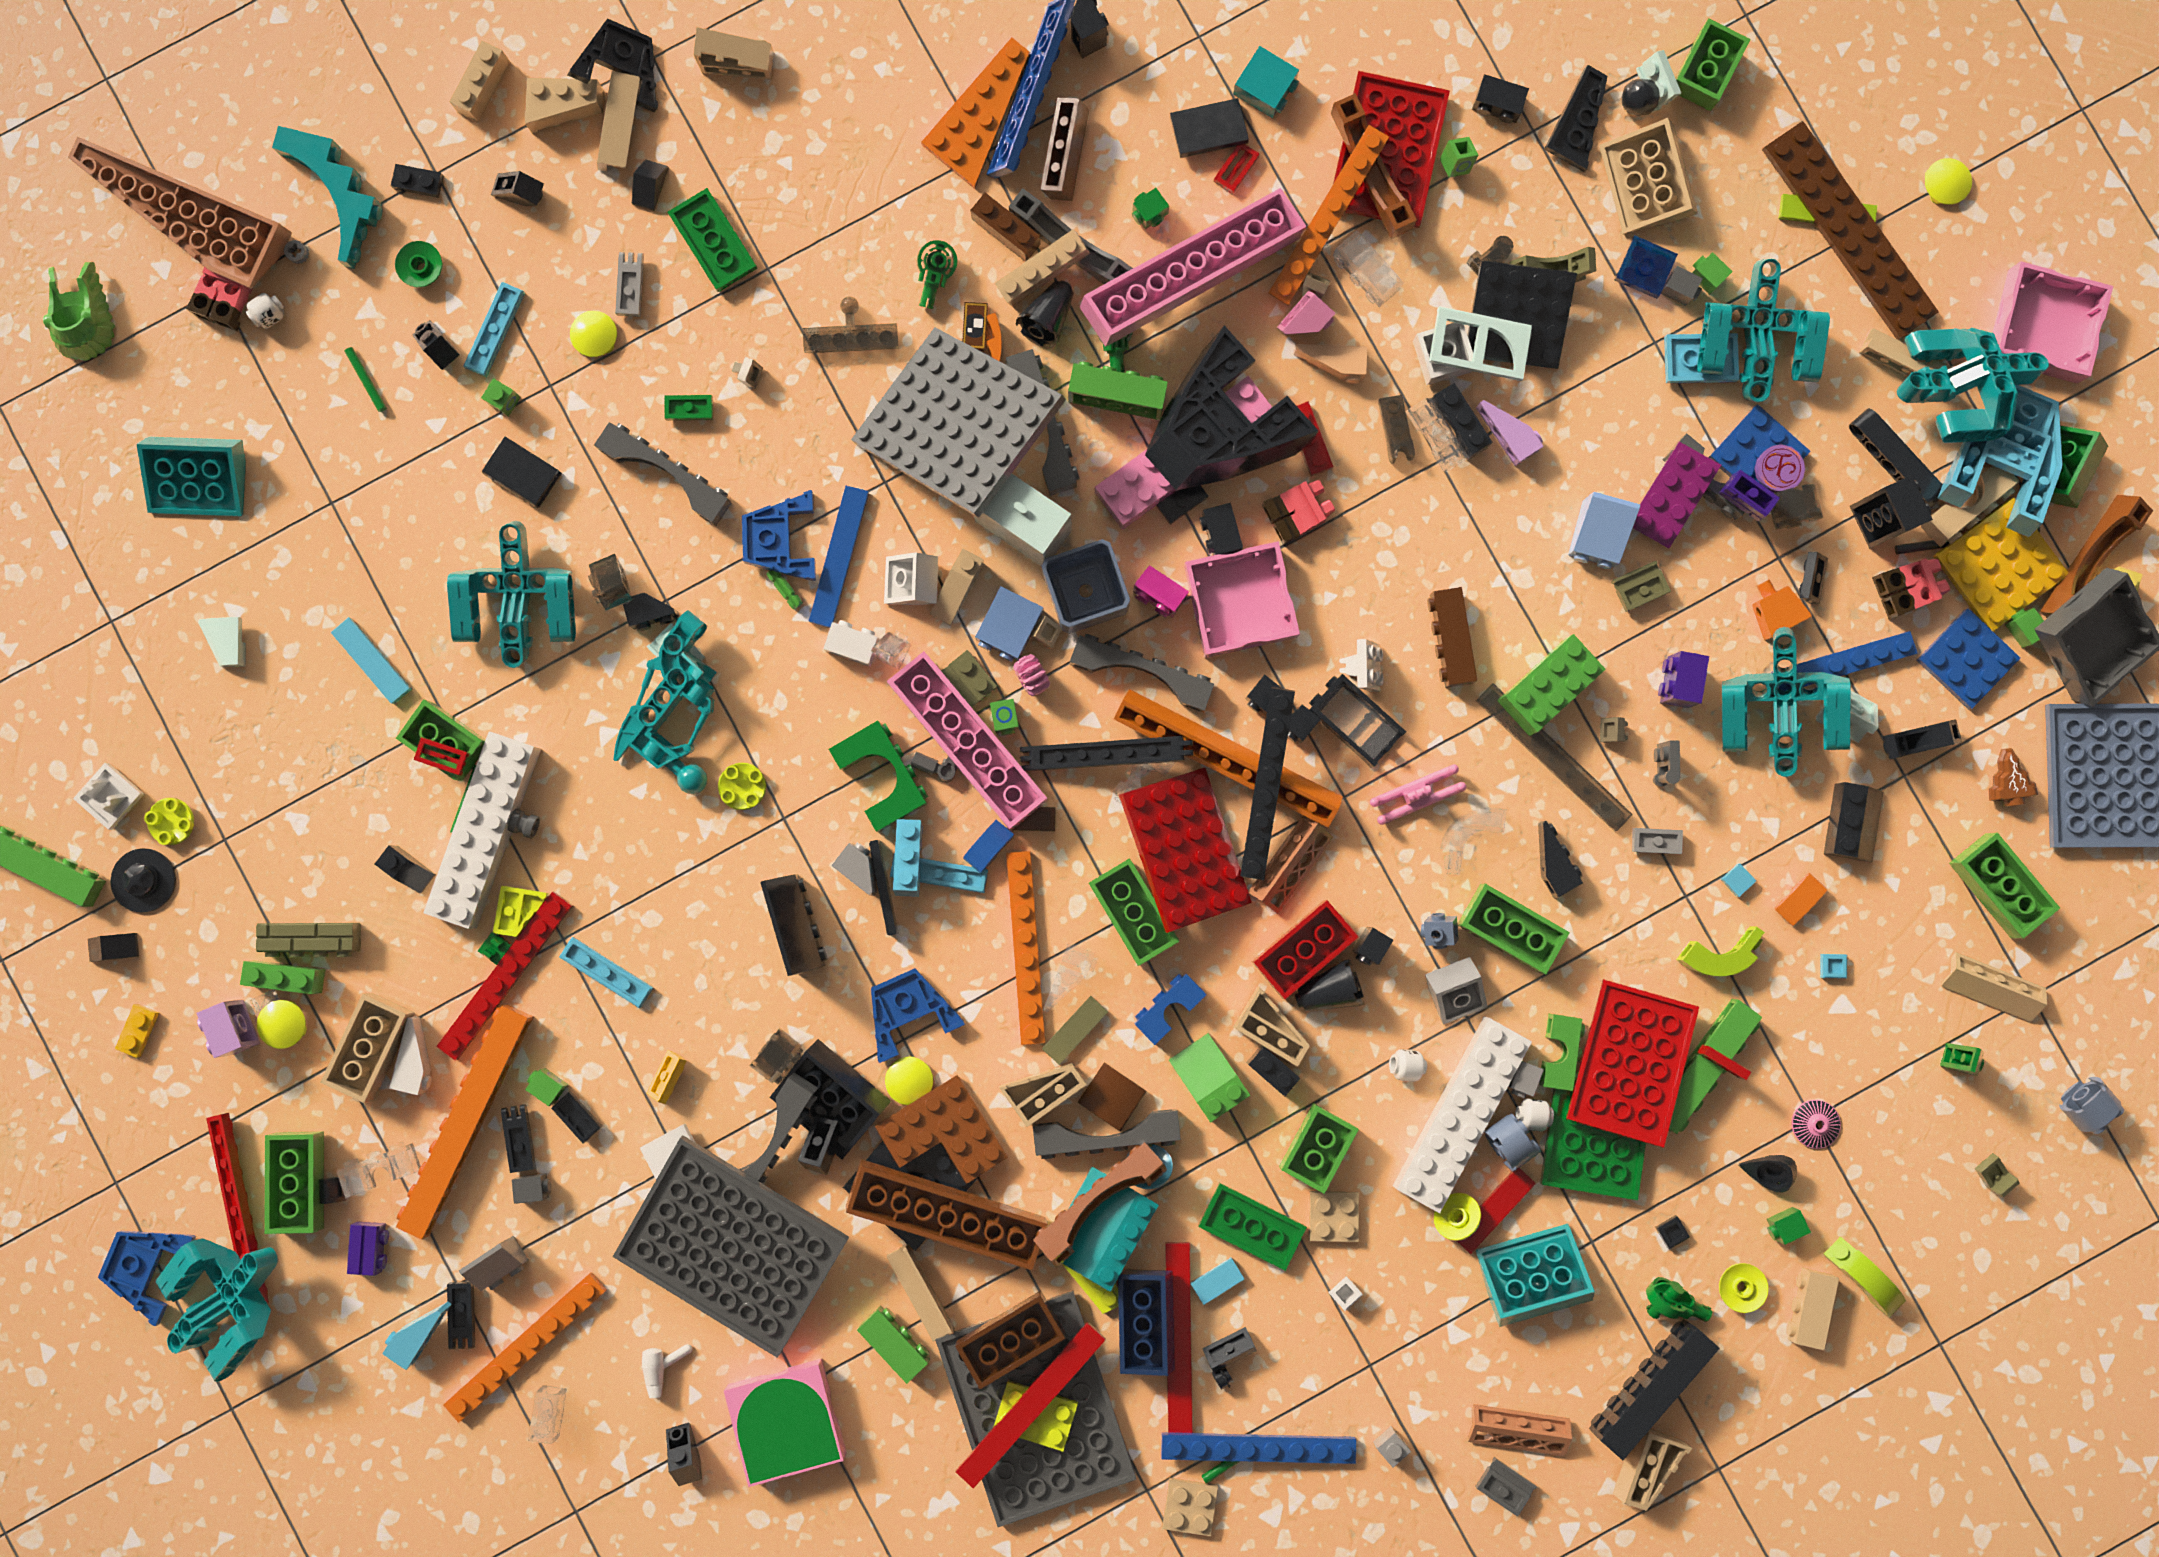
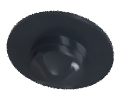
M140 848L129 851L114 865L110 879L111 890L115 899L130 911L151 912L157 910L170 899L174 892L176 884L174 867L165 855L156 850Z

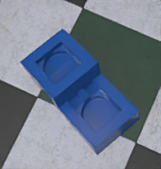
M996 819L963 856V859L981 874L996 859L997 854L1013 839L1014 834Z

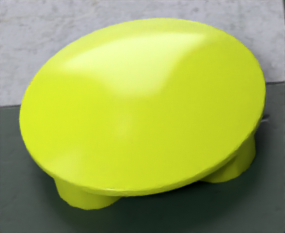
M1944 158L1933 163L1925 172V187L1933 203L1956 204L1965 199L1972 187V176L1966 165L1959 160Z
M587 311L580 314L571 325L570 339L572 345L580 354L588 357H599L613 351L617 339V329L614 321L607 314L600 311Z
M742 762L730 765L719 778V795L722 801L733 809H751L758 805L765 795L766 781L764 775L757 767L749 763Z
M164 798L157 801L144 816L150 834L162 845L182 843L189 837L194 827V816L190 807L184 801L177 798Z
M278 1000L271 1002L261 1010L258 1016V1034L262 1041L270 1047L277 1049L291 1047L306 1034L305 1016L293 1001Z
M907 1056L896 1060L889 1067L885 1077V1085L892 1099L900 1104L909 1105L932 1090L934 1077L929 1066L924 1061Z

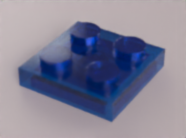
M1634 235L1614 281L1658 299L1678 254Z

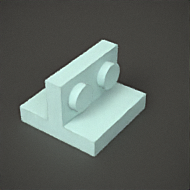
M1851 691L1850 739L1859 743L1867 732L1873 735L1878 729V704ZM1823 708L1816 715V721L1823 724Z

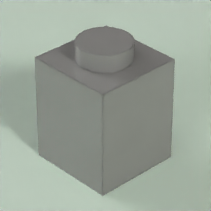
M1521 1061L1508 1086L1512 1088L1511 1093L1525 1098L1526 1094L1534 1097L1544 1069Z
M1392 1426L1373 1441L1376 1449L1392 1468L1411 1453L1408 1445Z

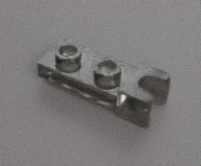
M1397 395L1380 398L1378 405L1389 462L1391 464L1395 463L1398 456L1397 452L1399 451L1405 453L1408 461L1413 460L1415 450L1410 435L1403 396Z

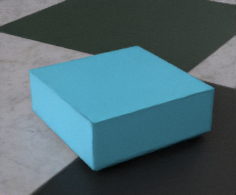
M1737 863L1720 879L1736 897H1740L1756 882L1754 877L1740 863Z
M1820 954V978L1847 979V954Z

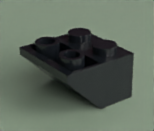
M1076 0L1071 16V40L1082 59L1107 46V36L1109 35L1107 26H1109L1105 14L1103 12L1099 13L1096 7L1098 5L1096 0Z

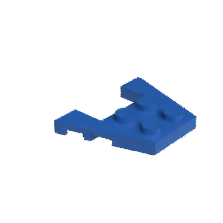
M812 490L803 492L804 494L792 499L789 497L779 504L768 505L742 515L744 564L816 581L815 558L791 559L789 516L814 513Z
M916 968L871 987L877 1059L879 1063L900 1054L890 1031L928 1013L936 1012L945 1034L965 1025L964 1020Z
M118 1231L97 1278L120 1298L124 1297L134 1306L133 1309L136 1312L140 1311L149 1319L148 1322L151 1325H160L168 1304L147 1296L146 1290L163 1250L176 1254L183 1245L194 1241L196 1236L191 1234Z

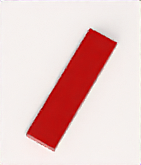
M1520 1168L1514 1172L1511 1171L1479 1206L1481 1221L1477 1230L1470 1237L1457 1242L1469 1254H1472L1536 1183Z

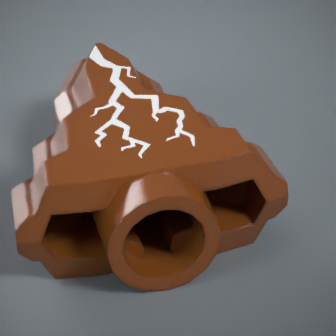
M2012 748L2001 749L1997 760L1998 771L1993 775V786L1989 788V801H2003L2004 807L2026 804L2025 798L2038 795L2036 783L2030 781L2028 772L2021 768L2020 760Z

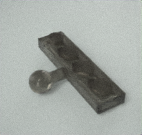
M851 296L843 298L840 303V309L845 314L846 326L803 328L804 353L899 349L897 323L855 325V313L859 309V303Z

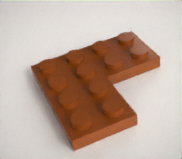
M958 1075L874 1126L899 1168L940 1142L966 1184L1008 1158Z

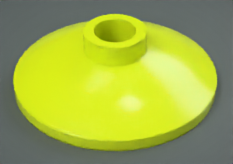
M1464 1193L1450 1194L1441 1212H1434V1224L1437 1231L1446 1239L1453 1241L1464 1240L1470 1237L1477 1230L1481 1221V1210L1478 1203L1471 1196ZM1463 1216V1220L1457 1223L1458 1218Z
M1738 1263L1727 1268L1722 1274L1719 1281V1293L1723 1302L1729 1308L1737 1312L1748 1313L1757 1310L1765 1302L1768 1295V1282L1765 1275L1757 1267L1747 1263ZM1740 1282L1744 1283L1742 1290L1737 1289V1285Z

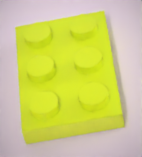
M1011 1380L1007 1381L994 1426L1030 1386ZM1056 1395L1019 1438L1064 1451L1078 1402Z

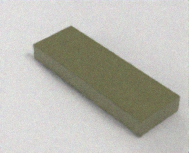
M1090 995L1042 1047V1050L1060 1065L1108 1011Z

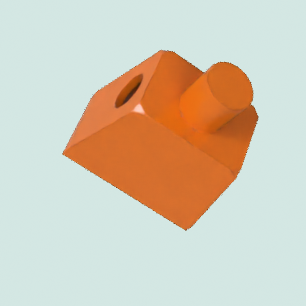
M1770 579L1757 585L1763 599L1753 603L1752 607L1764 640L1772 638L1774 632L1781 627L1791 628L1812 617L1811 613L1789 586L1776 591Z

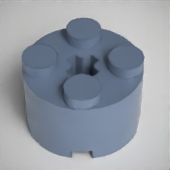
M2089 1077L2090 1082L2083 1084L2079 1081L2069 1087L2062 1095L2061 1100L2063 1104H2059V1107L2080 1131L2100 1134L2106 1129L2108 1123L2124 1113V1108L2121 1101L2101 1078Z
M1512 1113L1506 1115L1484 1131L1485 1137L1493 1150L1502 1159H1506L1503 1163L1512 1172L1541 1152L1533 1139L1530 1140L1526 1135L1529 1133L1526 1126L1521 1120L1518 1121Z

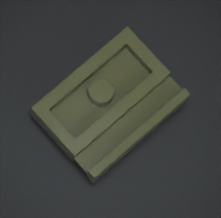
M1657 561L1611 581L1625 612L1671 592L1662 571L1657 566Z
M968 650L952 661L945 669L941 670L971 708L997 688V685Z

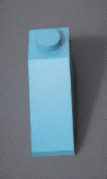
M446 1302L406 1324L398 1332L393 1331L385 1341L387 1347L382 1354L407 1370L418 1360L452 1304Z

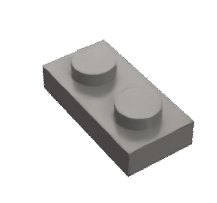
M1632 828V852L1682 854L1683 830Z

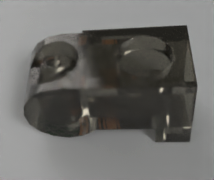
M1499 236L1482 255L1478 251L1474 252L1466 263L1478 276L1480 261L1503 263L1513 250V241L1508 236Z

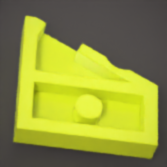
M501 886L493 933L518 937L548 898L549 893Z

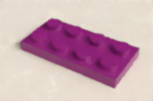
M1678 441L1642 499L1633 529L1670 548L1718 472L1721 464Z

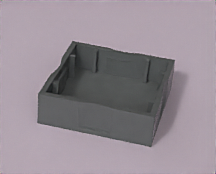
M2105 568L2034 629L2071 699L2092 707L2118 686L2126 675L2140 667L2159 651V633L2152 620L2144 611L2141 598L2129 574L2110 568Z

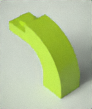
M1749 926L1737 944L1730 951L1723 954H1715L1698 941H1690L1676 960L1686 968L1699 974L1709 976L1734 975L1745 970L1757 960L1758 957L1751 950H1756L1763 941L1761 937L1765 932L1757 926Z
M1839 1237L1824 1253L1825 1257L1852 1279L1867 1295L1869 1301L1887 1317L1890 1318L1906 1301L1897 1286L1870 1259L1852 1247L1842 1237Z

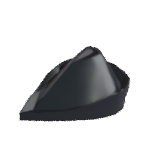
M1769 1155L1748 1160L1738 1165L1755 1181L1774 1192L1783 1193L1788 1191L1795 1183L1797 1177L1796 1162L1785 1155Z

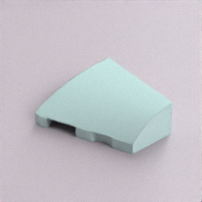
M242 618L198 619V624L219 666L245 667L246 643L242 642Z

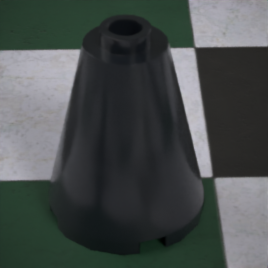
M1063 280L1054 281L1019 314L1015 324L1016 326L1020 324L1022 327L1020 332L1023 336L1041 347L1044 344H1050L1049 348L1057 345L1074 295L1071 285Z
M1347 959L1299 987L1298 993L1295 994L1299 1008L1303 1007L1305 1011L1364 1005L1365 1001L1361 999L1364 995L1356 971L1352 972L1350 966H1353L1351 960Z

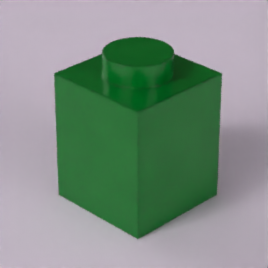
M1791 1207L1767 1218L1769 1224L1767 1230L1771 1238L1784 1245L1811 1233L1801 1210Z

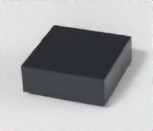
M346 1176L319 1179L320 1204L346 1201Z
M1677 1215L1655 1226L1668 1249L1690 1238Z

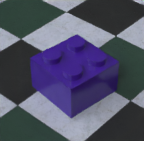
M1679 651L1668 656L1662 665V673H1665L1664 681L1660 683L1658 689V696L1661 697L1660 703L1684 708L1702 704L1710 656Z

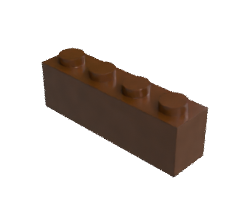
M1057 98L1040 189L1051 200H1073L1089 115L1088 107L1079 98Z
M1462 587L1433 591L1430 594V598L1427 599L1429 612H1433L1434 621L1431 622L1433 636H1437L1438 645H1435V653L1437 659L1441 660L1442 668H1439L1441 683L1444 682L1445 688L1473 684L1478 680Z

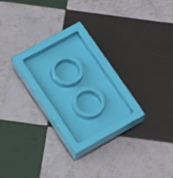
M1729 333L1727 345L1729 354H1726L1723 375L1698 373L1697 362L1701 334H1667L1664 337L1666 383L1739 381L1738 333Z

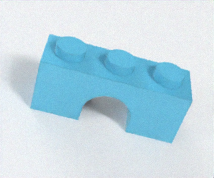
M897 819L893 880L895 896L919 897L920 850H922L923 834L921 820Z

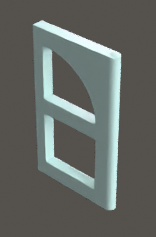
M1439 306L1429 362L1522 381L1532 325ZM1447 321L1478 327L1472 361L1441 355ZM1488 330L1500 335L1508 344L1513 357V370L1483 364Z

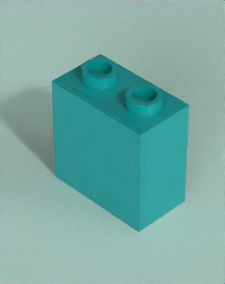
M1259 45L1236 81L1233 95L1273 118L1276 112L1281 113L1287 103L1285 98L1288 93L1293 94L1300 82L1297 80L1299 69Z

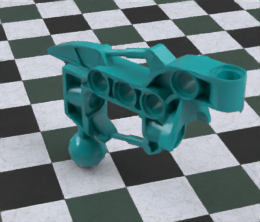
M687 610L678 618L675 626L664 638L659 649V657L651 659L646 663L648 669L641 685L640 694L636 705L630 707L621 725L614 748L613 760L619 761L628 748L631 747L655 768L667 767L677 776L680 789L687 794L695 795L705 789L708 782L707 774L698 765H685L680 759L694 751L693 743L699 731L702 730L709 714H712L714 711L715 700L710 696L715 689L709 682L717 672L689 652L696 641L705 633L708 626ZM676 639H679L681 643V647L678 651H676L673 647V643ZM660 670L663 680L644 705H641L654 671ZM680 672L685 677L681 685L677 681V676ZM666 691L670 694L668 703H665L663 700V694ZM683 697L698 706L701 715L688 744L674 746L657 731ZM651 710L656 714L653 722L649 719V712Z

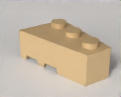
M696 27L693 55L702 74L772 79L774 51L771 43L761 39L754 40Z
M527 78L525 125L532 134H535L544 128L551 126L555 128L561 126L560 124L564 122L578 121L603 113L604 90L598 79H590L589 83L586 84L576 79Z
M1257 986L1233 1028L1298 1067L1310 1045L1265 992Z
M1070 1063L999 1086V1089L1025 1126L1028 1127L1086 1086L1087 1082L1075 1065Z
M1650 1429L1625 1458L1613 1494L1624 1504L1647 1511L1665 1487L1663 1483L1672 1472H1676L1679 1468L1677 1466L1678 1463L1693 1448L1679 1438Z

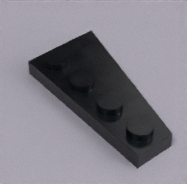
M1590 65L1584 67L1544 150L1582 172L1588 169V157L1592 150L1594 130L1599 119L1597 116L1599 107L1602 105L1608 78L1607 75Z

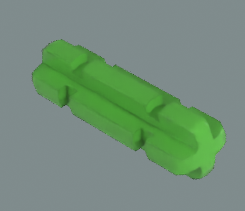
M769 570L766 573L767 577L771 582H774V586L783 598L788 600L789 606L793 610L801 606L802 600L797 594L795 595L796 592L787 580L781 577L782 574Z

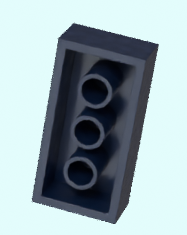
M1125 1269L1118 1277L1120 1374L1168 1376L1175 1370L1173 1271Z

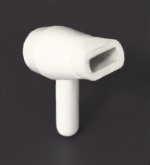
M690 1344L682 1346L666 1357H663L662 1349L649 1348L642 1352V1370L649 1398L661 1397L664 1369L692 1352Z

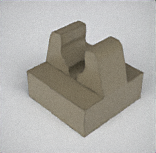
M1309 272L1303 284L1302 296L1310 290H1315L1316 296L1321 299L1327 291L1330 280Z
M745 357L743 363L734 362L731 371L737 373V379L745 386L756 389L763 367L754 359Z
M1601 718L1600 742L1612 743L1627 740L1628 736L1625 735V727L1628 726V722L1625 721V718Z

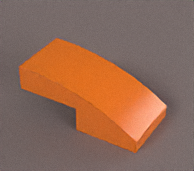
M996 313L987 315V322L994 338L986 341L991 357L1002 362L1003 350L1000 326Z
M1809 872L1792 888V892L1774 908L1786 921L1794 926L1828 889Z

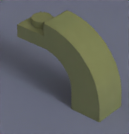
M1588 246L1564 256L1541 258L1525 255L1509 263L1576 272L1575 282L1585 280L1586 275L1596 272V253L1594 247Z

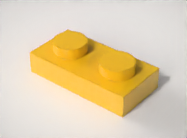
M133 1004L115 1049L135 1058L141 1057L160 1012L140 1004Z
M667 1050L647 1094L657 1102L666 1105L680 1074L684 1070L687 1060L676 1052Z

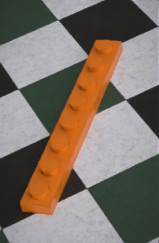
M1368 125L1268 292L1269 295L1289 306L1387 143L1389 136Z
M1031 852L1006 853L1021 1045L1045 1043Z
M592 1272L589 1273L446 1401L443 1406L460 1423L606 1292L607 1289Z

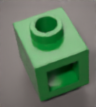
M1155 187L1148 193L1142 192L1134 199L1133 212L1131 214L1138 225L1142 224L1145 229L1150 226L1156 227L1164 220L1163 217L1169 214V204Z

